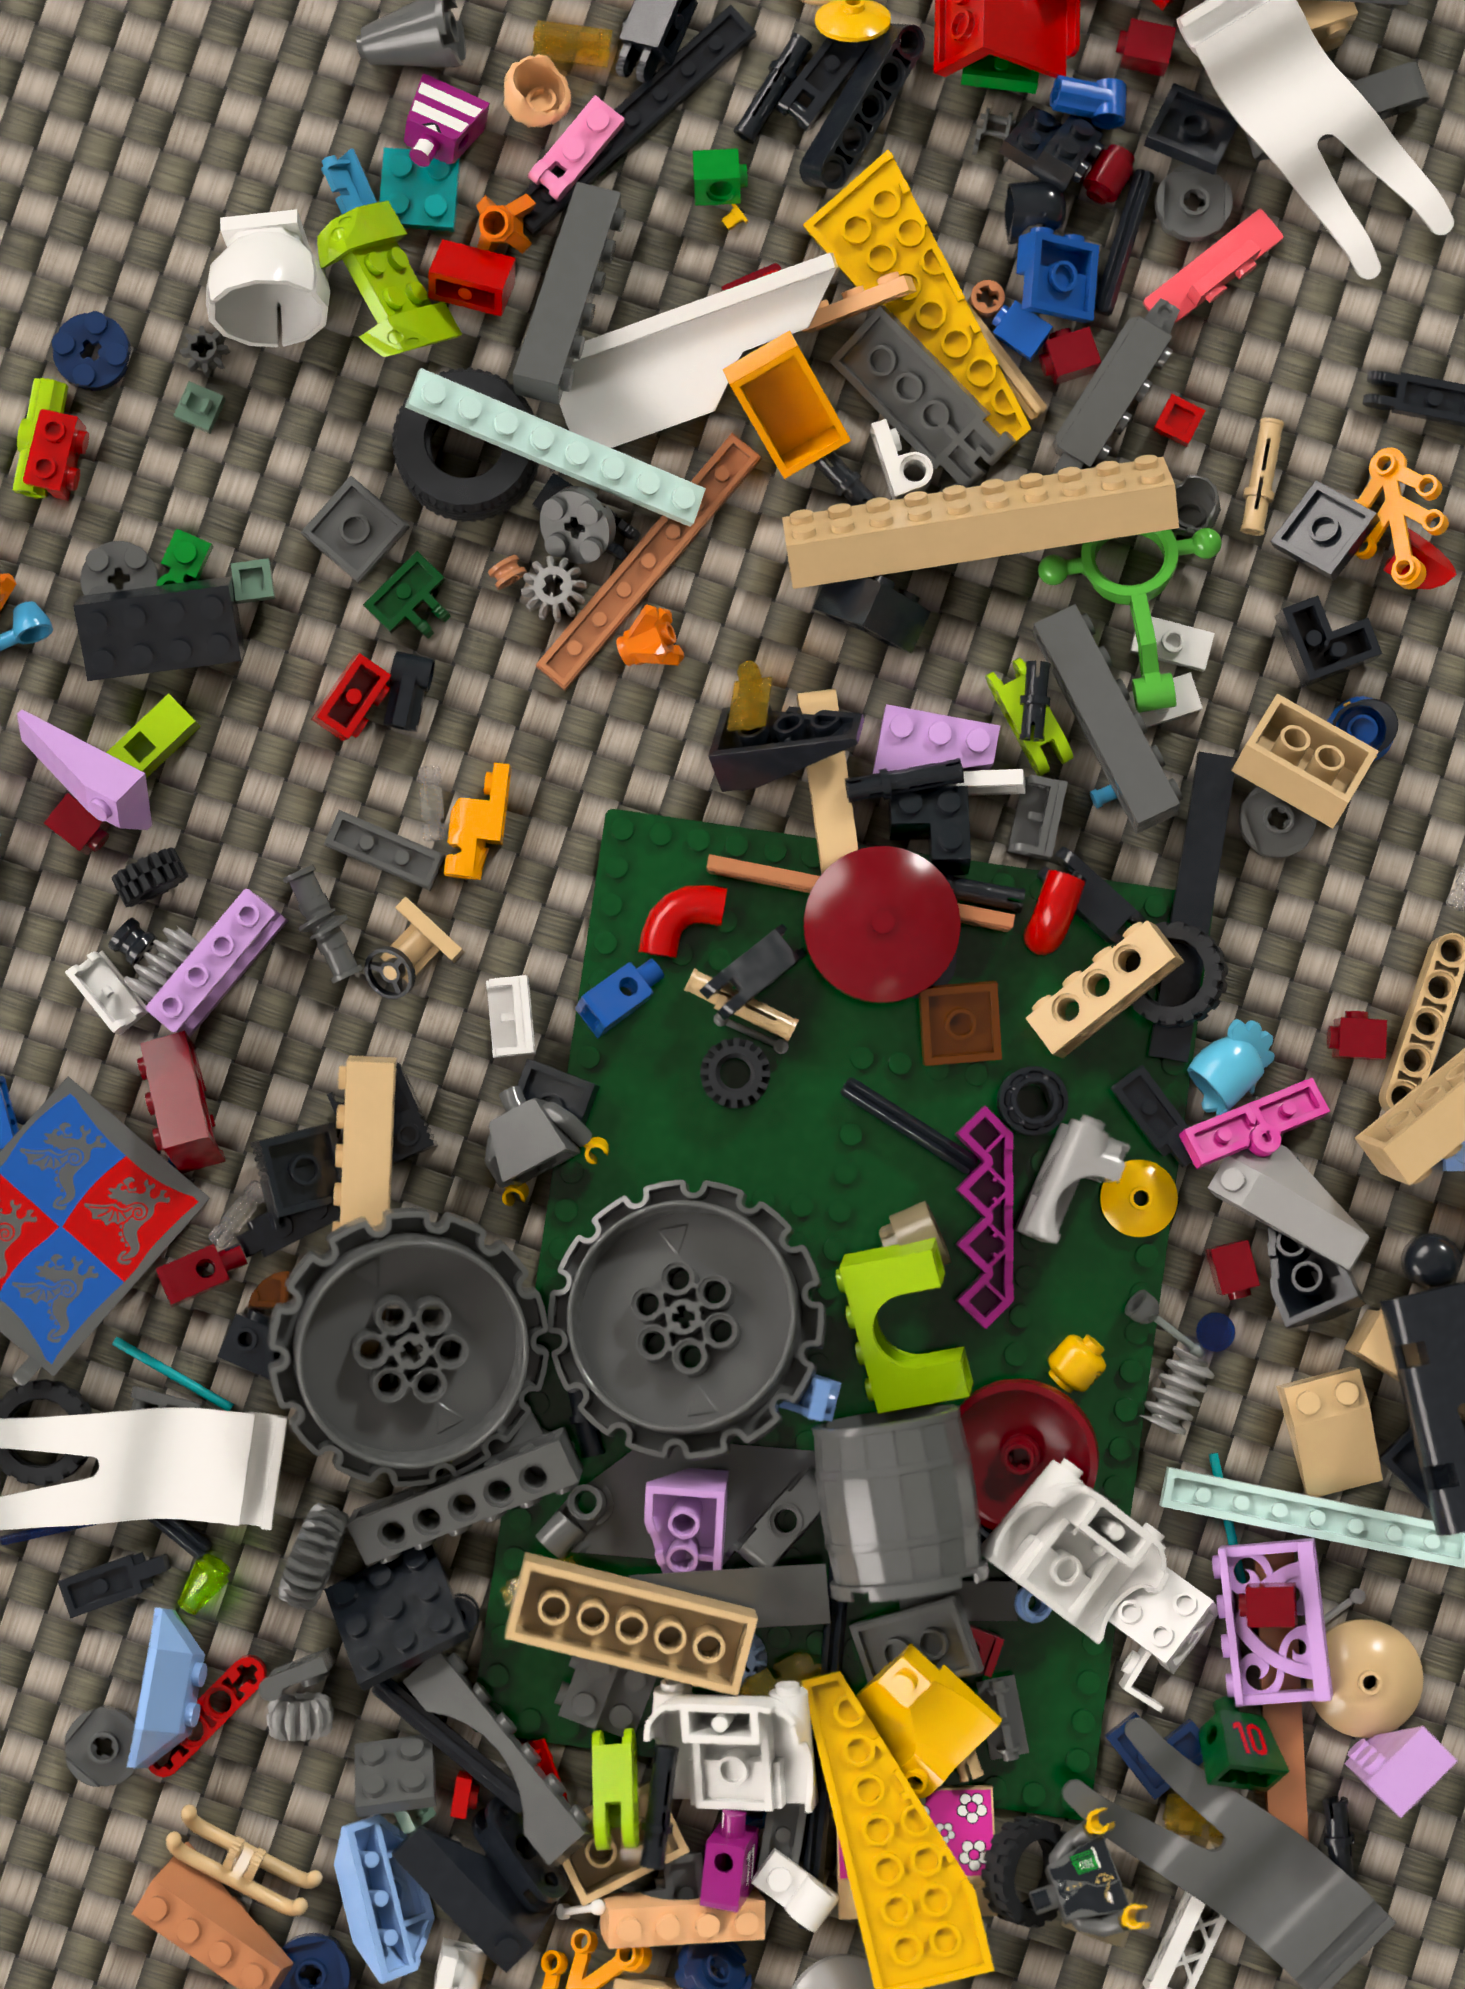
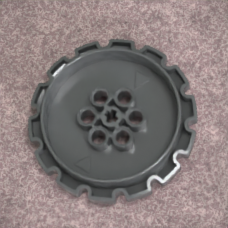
M684 1180L664 1181L645 1186L643 1189L644 1197L639 1203L635 1204L627 1196H622L606 1206L592 1218V1223L596 1228L594 1236L585 1238L577 1235L567 1249L558 1267V1272L565 1276L567 1280L566 1286L561 1290L551 1291L549 1299L548 1332L562 1338L561 1346L553 1350L551 1355L564 1389L570 1393L582 1390L584 1397L578 1405L579 1411L605 1435L613 1437L619 1431L625 1430L627 1434L625 1445L628 1448L654 1457L669 1459L673 1449L681 1446L684 1457L689 1460L710 1459L729 1454L731 1451L730 1441L735 1436H740L747 1444H752L761 1439L783 1421L778 1410L782 1402L789 1401L793 1404H798L810 1386L812 1377H814L817 1371V1367L808 1361V1353L811 1349L823 1348L825 1342L826 1307L821 1302H813L811 1300L812 1292L820 1288L822 1282L809 1250L804 1245L797 1247L789 1246V1239L794 1234V1229L766 1203L761 1201L753 1208H746L747 1195L738 1188L722 1183L704 1181L698 1192L691 1193L688 1183ZM687 1271L689 1274L688 1285L684 1289L674 1290L672 1287L673 1276L677 1272ZM716 1284H723L726 1288L724 1299L719 1303H710L708 1300L710 1288ZM650 1296H657L659 1300L657 1311L649 1316L642 1313V1303ZM686 1310L695 1316L694 1321H689L690 1327L688 1328L678 1323V1319L684 1317L683 1312ZM721 1323H730L732 1327L731 1337L726 1342H716L714 1338L716 1327ZM655 1335H663L665 1339L664 1349L658 1354L651 1355L647 1346L649 1340ZM692 1348H699L702 1354L700 1363L694 1368H687L684 1364L686 1352Z
M396 1208L385 1210L383 1212V1220L377 1226H371L365 1217H360L344 1224L327 1235L326 1240L329 1243L327 1253L319 1255L314 1251H308L285 1282V1286L293 1294V1298L287 1303H276L273 1309L267 1342L270 1349L280 1352L281 1356L278 1360L269 1363L268 1370L280 1408L296 1409L295 1414L289 1419L291 1429L313 1454L321 1456L327 1451H333L335 1454L332 1463L335 1469L346 1475L373 1483L380 1473L386 1472L389 1473V1479L393 1486L407 1487L433 1484L436 1472L441 1468L449 1469L454 1477L474 1469L491 1457L488 1445L492 1440L500 1439L507 1443L512 1439L531 1413V1407L524 1401V1396L530 1391H540L543 1386L549 1351L544 1345L537 1344L536 1339L539 1335L548 1331V1322L544 1304L535 1287L522 1288L523 1281L529 1276L528 1270L502 1240H496L490 1245H485L484 1240L487 1232L481 1225L450 1212H445L441 1220L432 1223L430 1222V1215L425 1208ZM394 1305L401 1308L400 1315L395 1320L384 1321L381 1319L382 1313L387 1307ZM430 1306L440 1307L439 1316L431 1322L421 1320V1315L426 1308ZM370 1339L379 1341V1347L373 1354L365 1355L360 1353V1347L365 1341ZM448 1340L458 1342L454 1353L446 1356L439 1354L440 1347L444 1342ZM411 1341L416 1349L410 1354L403 1347V1344ZM387 1373L397 1375L396 1383L392 1387L383 1389L378 1386L379 1379ZM428 1373L436 1375V1381L430 1388L422 1389L418 1387V1381L423 1375Z

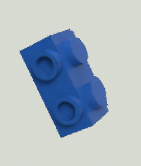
M1033 227L1030 229V233L1020 235L1016 274L1024 276L1022 310L1081 323L1094 321L1099 245L1085 242V237L1081 235H1054L1053 229L1047 227Z

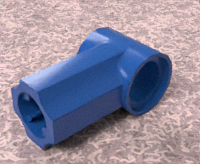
M1058 75L1054 80L1050 93L1049 106L1052 107L1053 111L1091 118L1092 124L1098 128L1116 129L1125 123L1127 85L1122 80L1114 78H1104L1096 82H1090Z

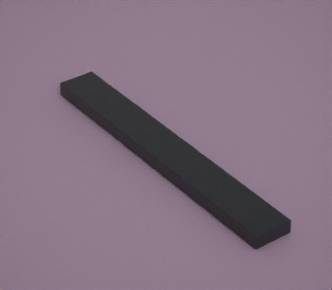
M732 5L728 6L677 53L672 65L664 64L653 74L649 83H643L614 109L625 118V124L577 182L589 185L596 182L757 36V31ZM557 165L551 171L558 178L565 173ZM534 182L517 197L519 198L527 193L536 203L532 211L523 217V227L533 237L569 206L576 183L559 202L548 194L549 189L543 184L536 185Z
M1199 751L1197 753L1170 923H1174V921L1183 922L1187 925L1195 926L1209 935L1235 776L1232 769L1237 758ZM1171 943L1184 960V963L1160 981L1157 1002L1161 1005L1170 1007L1184 1005L1194 998L1200 990L1204 966L1203 960L1194 948L1182 943ZM1153 1022L1148 1056L1187 1063L1194 1022L1188 1027L1174 1026V1028Z

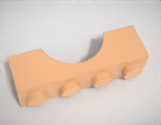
M756 1886L739 1912L700 1906V1898L666 1900L650 1897L641 1892L611 1893L601 1897L606 1908L604 1913L601 1914L600 1933L608 1949L765 1940V1899Z

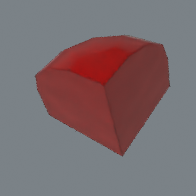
M1408 528L1412 554L1426 568L1424 582L1415 589H1434L1448 583L1457 575L1450 560L1429 541ZM1395 553L1391 559L1388 558L1383 569L1389 575H1391L1393 563L1396 561ZM1410 564L1402 570L1401 575L1408 573Z

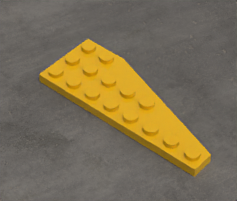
M841 1671L803 1679V1688L808 1690L810 1718L874 1988L922 1989L994 1971L975 1889Z

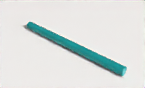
M119 1337L114 1339L113 1346L225 1411L232 1410L233 1403Z
M1218 1452L1208 1454L1213 1476L1223 1478ZM1223 1519L1228 1545H1238L1233 1521ZM1241 1559L1236 1563L1234 1572L1237 1581L1245 1584L1247 1581Z

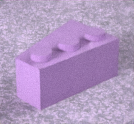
M886 704L872 774L879 773L878 770L887 768V771L900 770L908 767L945 762L956 758L961 759L963 771L990 770L994 763L1000 726Z
M1424 1726L1378 1734L1367 1741L1363 1738L1349 1750L1347 1755L1350 1758L1344 1764L1386 1806L1401 1818L1457 1760Z

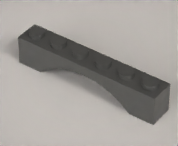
M441 1652L427 1659L403 1680V1683L426 1712L451 1717L466 1723L484 1735L500 1752L511 1769L520 1792L524 1813V1835L549 1866L559 1867L594 1836L587 1826L591 1823L590 1818L577 1804L571 1806L563 1796L566 1792L563 1784L552 1773L547 1776L538 1765L542 1761L538 1753L527 1742L524 1745L519 1742L513 1734L517 1731L514 1723L503 1712L498 1715L489 1703L493 1700L492 1696L479 1682L474 1685L465 1674L469 1668L455 1652L451 1655Z

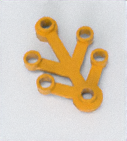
M1384 448L1378 451L1371 459L1369 464L1371 480L1359 499L1353 500L1370 509L1384 489L1385 502L1377 513L1380 521L1364 541L1368 542L1367 548L1363 552H1359L1358 549L1354 555L1361 560L1373 557L1377 550V543L1390 524L1396 561L1391 569L1392 578L1404 589H1415L1424 582L1426 568L1412 554L1406 517L1421 524L1426 531L1434 536L1441 535L1447 530L1449 520L1440 510H1427L1403 497L1399 482L1414 488L1427 501L1435 500L1440 496L1442 484L1431 474L1422 476L1407 468L1406 457L1398 449ZM1391 461L1390 467L1382 471L1384 465ZM1433 482V488L1429 492L1424 493L1425 486ZM1440 517L1439 524L1436 527L1431 528L1430 524L1434 518ZM1410 564L1408 573L1401 575L1402 570Z
M578 1929L571 1937V1947L575 1951L566 1989H600L624 1971L632 1973L644 1972L651 1963V1949L649 1946L617 1948L614 1958L586 1977L591 1955L598 1945V1938L591 1930ZM586 1935L587 1944L582 1948V1939ZM632 1949L633 1955L631 1960L628 1961V1955ZM549 1950L544 1953L541 1959V1967L546 1974L542 1989H558L560 1977L568 1967V1958L563 1952ZM557 1957V1966L553 1969L552 1961Z

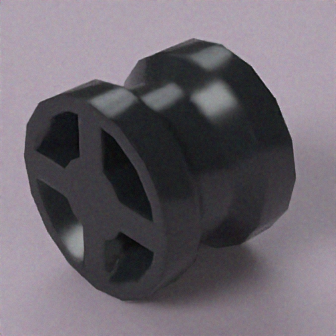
M132 917L117 930L111 938L108 947L114 952L120 951L123 953L126 962L134 966L144 958L143 953L145 951L149 952L154 945L153 941L157 940V937L151 932H144L140 928V923Z

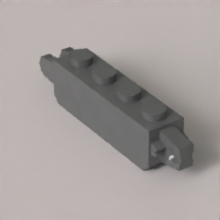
M1160 298L1144 318L1138 316L1128 319L1055 436L1053 442L1055 452L1061 457L1056 463L1052 474H1057L1059 470L1067 467L1088 469L1105 461L1112 449L1106 445L1114 432L1119 435L1122 434L1133 416L1127 410L1134 399L1140 403L1142 402L1153 384L1147 380L1154 367L1162 370L1173 352L1168 345L1172 338L1170 332L1180 312L1176 306Z

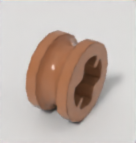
M983 280L977 283L970 295V305L979 317L992 318L996 316L1005 300L1002 286L992 280ZM982 291H988L989 296L996 295L997 300L994 299L993 307L987 308L985 302L978 303L977 298H981Z
M517 555L503 559L488 571L490 577L497 579L495 585L498 590L512 585L521 579L524 573H527L524 567L518 566L519 558Z

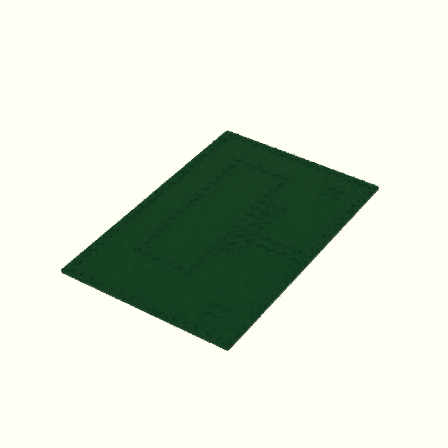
M619 809L608 810L604 820L578 1001L581 996L629 962L637 969L652 958L662 969L665 977L651 987L653 995L644 1005L599 1039H597L576 1011L567 1073L600 1085L586 1127L592 1132V1138L601 1137L607 1141L609 1153L606 1155L602 1149L598 1147L592 1148L590 1151L598 1158L597 1164H590L585 1158V1148L582 1146L579 1147L580 1154L553 1168L535 1286L541 1295L547 1322L551 1291L561 1290L567 1283L565 1276L558 1272V1267L567 1249L577 1235L585 1238L594 1236L596 1228L592 1223V1218L606 1206L622 1196H627L635 1204L639 1203L644 1197L643 1189L645 1186L664 1181L684 1180L688 1183L691 1193L698 1192L704 1181L726 1184L742 1190L747 1195L746 1208H753L762 1201L775 1210L794 1229V1234L789 1239V1246L797 1247L804 1245L809 1250L816 1264L822 1286L812 1292L811 1300L813 1302H821L826 1307V1334L823 1348L811 1349L807 1358L809 1362L817 1367L815 1375L841 1383L832 1420L876 1412L875 1401H869L866 1394L865 1378H868L865 1365H860L857 1360L855 1343L859 1342L856 1329H850L847 1322L846 1306L849 1303L846 1292L841 1293L838 1288L836 1270L839 1269L845 1254L884 1247L879 1230L882 1226L891 1223L889 1216L926 1201L943 1236L952 1263L944 1266L945 1276L941 1287L898 1295L889 1299L878 1310V1322L883 1335L896 1348L913 1354H924L964 1346L973 1379L970 1395L985 1385L1007 1379H1028L1042 1382L1066 1394L1085 1413L1096 1435L1099 1450V1466L1093 1490L1106 1498L1127 1516L1131 1517L1144 1418L1139 1415L1145 1414L1144 1403L1147 1399L1157 1324L1154 1321L1150 1324L1135 1322L1125 1314V1307L1130 1298L1142 1289L1154 1296L1158 1304H1160L1170 1223L1158 1233L1150 1236L1132 1237L1125 1235L1113 1228L1102 1212L1100 1191L1103 1182L1099 1183L1080 1178L1058 1230L1060 1237L1057 1244L1054 1242H1040L1013 1230L1014 1301L987 1329H984L955 1301L982 1273L954 1245L981 1218L954 1190L969 1174H964L846 1099L840 1092L850 1077L855 1078L971 1152L954 1134L983 1106H986L1003 1123L996 1104L997 1093L1002 1082L1019 1069L1030 1066L1043 1067L1054 1072L1062 1080L1067 1090L1068 1108L1061 1123L1068 1125L1070 1119L1081 1121L1083 1115L1104 1123L1103 1132L1107 1133L1109 1137L1130 1146L1123 1162L1136 1159L1154 1162L1170 1174L1176 1185L1179 1163L1171 1153L1163 1157L1158 1150L1154 1149L1110 1090V1087L1140 1065H1143L1183 1120H1185L1190 1076L1187 1069L1193 1060L1198 1021L1194 1022L1187 1063L1148 1056L1153 1022L1138 1014L1133 1009L1132 1004L1066 1057L1060 1058L1052 1055L1026 1020V1017L1033 1012L1032 1007L1038 1000L1047 995H1055L1063 988L1062 983L1068 976L1076 971L1083 972L1094 963L1092 961L1093 957L1110 945L1074 914L1069 930L1058 949L1047 955L1033 953L1025 945L1023 936L1043 887V884L1036 876L1040 870L971 860L968 875L953 876L1025 889L1024 900L1008 898L1021 901L1023 904L1021 913L957 900L959 904L1015 914L1013 928L1008 932L961 923L960 937L956 949L957 963L955 973L948 983L959 984L996 981L998 983L1002 1060L925 1066L922 1057L919 999L908 998L891 1003H872L855 999L832 986L815 967L807 950L804 937V914L810 893L709 874L706 870L710 854L821 876L816 838ZM858 844V849L874 847ZM913 852L929 861V854ZM1104 880L1146 920L1155 925L1161 922L1170 923L1175 890ZM690 885H712L727 888L721 926L704 923H694L688 926L681 934L677 958L638 952L641 932L649 911L664 895ZM1127 921L1117 931L1122 936V940L1124 939L1123 933L1132 926ZM784 924L788 930L781 937L793 951L803 947L808 954L754 998L788 1016L799 1019L787 1042L789 1045L788 1051L784 1054H777L773 1047L726 1025L723 1027L717 1026L713 1020L714 1015L718 1011L714 1009L715 1005L688 991H684V988L694 968L714 978L779 925ZM1203 966V972H1202V978H1201L1200 988L1202 987L1203 980H1204V974H1205L1204 966ZM1107 977L1100 979L1096 984L1095 992L1098 997L1105 995L1110 988V982ZM1160 982L1147 991L1156 1002ZM620 988V991L624 995H632L628 988ZM1077 1001L1070 1003L1065 1010V1016L1068 1021L1075 1019L1079 1013ZM735 1014L729 1018L772 1039H783ZM740 1038L753 1042L763 1051L769 1062L770 1080L765 1093L754 1104L740 1109H730L715 1103L706 1094L701 1083L700 1068L704 1056L713 1045L725 1039ZM729 1059L720 1069V1078L729 1088H741L750 1080V1068L741 1059ZM1033 1084L1019 1090L1017 1102L1021 1113L1028 1118L1043 1115L1047 1108L1044 1091ZM1059 1125L1047 1133L1036 1136L1021 1135L1009 1129L1013 1133V1229ZM979 1159L973 1170L981 1163ZM1141 1190L1137 1191L1134 1195V1202L1139 1206L1146 1204L1148 1200L1147 1194ZM680 1271L673 1276L672 1287L674 1290L684 1289L688 1285V1272ZM716 1284L710 1288L708 1292L710 1303H719L724 1299L726 1295L725 1286L723 1284ZM650 1296L642 1303V1313L649 1316L657 1311L659 1307L657 1296ZM686 1310L683 1312L684 1317L678 1319V1323L688 1328L690 1327L689 1321H694L695 1316ZM721 1323L714 1331V1338L719 1343L726 1342L732 1335L730 1323ZM547 1331L536 1339L537 1344L544 1345L549 1351L543 1386L538 1392H528L524 1396V1401L531 1407V1412L535 1414L542 1428L551 1432L565 1427L571 1441L576 1445V1452L584 1466L577 1486L586 1485L633 1449L625 1445L627 1438L625 1430L619 1431L613 1437L607 1436L600 1431L603 1448L606 1453L581 1459L575 1424L571 1425L569 1418L573 1414L568 1391L564 1389L551 1355L553 1350L561 1346L562 1338ZM1088 1334L1104 1348L1101 1356L1105 1360L1106 1369L1088 1390L1084 1392L1074 1390L1072 1393H1068L1049 1376L1048 1371L1051 1368L1048 1364V1357L1068 1335H1077L1084 1338ZM655 1335L649 1340L647 1346L651 1355L658 1354L664 1349L665 1339L663 1335ZM692 1348L686 1352L684 1364L687 1368H694L700 1363L702 1358L700 1349ZM966 1398L933 1403L928 1405L959 1406ZM779 1407L778 1410L783 1421L771 1432L752 1444H747L740 1436H735L730 1441V1444L815 1451L812 1428L823 1422L806 1418L802 1414ZM571 1491L561 1495L552 1492L542 1496L541 1501L529 1508L521 1509L519 1505L507 1510V1513L501 1517L477 1682L492 1696L493 1700L489 1704L498 1715L503 1712L514 1723L517 1731L513 1734L516 1738L528 1740L545 1738V1741L549 1743L592 1749L593 1731L601 1729L595 1728L594 1730L559 1716L561 1706L554 1703L562 1681L570 1683L575 1672L574 1668L569 1667L572 1655L505 1639V1628L525 1552L628 1578L629 1575L662 1573V1570L658 1566L656 1559L576 1552H570L565 1559L556 1557L535 1536L564 1504ZM590 1491L585 1492L579 1499L581 1511L589 1514L594 1511L597 1505L596 1497ZM789 1509L782 1511L777 1519L778 1527L785 1533L791 1532L797 1525L795 1513ZM821 1515L776 1566L826 1564L828 1583L830 1558L825 1546ZM737 1552L723 1565V1570L753 1568ZM988 1561L989 1576L985 1580H1010L994 1564ZM974 1575L965 1576L961 1580H974ZM853 1592L854 1601L848 1602L842 1675L855 1695L868 1681L849 1626L858 1621L899 1610V1599L870 1602L869 1593ZM1031 1596L1029 1599V1609H1032L1036 1604L1034 1596ZM1054 1610L1051 1611L1046 1619L1039 1623L1026 1622L1019 1616L1018 1621H968L969 1624L1001 1635L1004 1643L992 1677L977 1673L959 1679L978 1696L977 1681L1015 1675L1029 1753L1021 1754L1019 1759L1004 1761L1003 1758L990 1760L987 1739H985L975 1748L984 1775L976 1779H972L971 1775L969 1781L960 1782L957 1768H955L940 1786L992 1785L994 1808L1084 1820L1065 1801L1062 1796V1789L1065 1783L1072 1779H1078L1091 1789L1094 1788L1115 1626L1110 1622L1107 1623L1104 1639L1098 1645ZM824 1624L755 1628L754 1633L762 1640L766 1648L767 1666L761 1680L747 1690H739L738 1695L769 1696V1692L775 1689V1685L779 1682L796 1681L799 1683V1687H803V1679L819 1676ZM657 1676L636 1730L637 1756L651 1758L654 1756L656 1741L654 1738L650 1741H644L643 1733L645 1722L652 1714L654 1688L661 1685V1681L666 1678ZM689 1684L692 1687L693 1694L731 1695ZM811 1722L812 1739L814 1744V1730ZM602 1730L605 1745L622 1744V1737ZM913 1776L918 1783L922 1784L920 1778Z

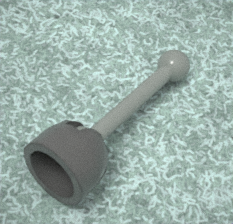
M1142 1289L1130 1298L1125 1307V1314L1140 1324H1150L1154 1321L1190 1349V1354L1198 1358L1204 1356L1205 1347L1201 1343H1193L1159 1316V1304L1154 1296Z

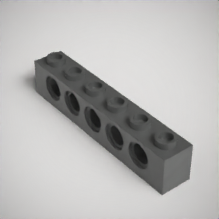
M565 1427L493 1454L482 1464L459 1476L454 1477L451 1472L436 1477L433 1484L412 1486L354 1509L346 1525L365 1564L369 1565L376 1561L385 1564L398 1558L402 1551L412 1547L415 1550L424 1549L432 1545L436 1538L449 1533L450 1536L460 1535L470 1529L471 1524L485 1520L486 1523L498 1520L507 1513V1510L519 1505L521 1509L529 1508L541 1501L542 1496L555 1492L557 1495L567 1493L578 1485L584 1466ZM537 1466L542 1468L546 1472V1476L537 1477L533 1475L529 1467ZM501 1480L506 1482L511 1490L503 1491L498 1489L494 1485V1481ZM466 1494L471 1496L475 1504L463 1503L458 1495ZM423 1509H434L438 1512L440 1518L427 1516ZM389 1523H399L405 1531H394L389 1526Z

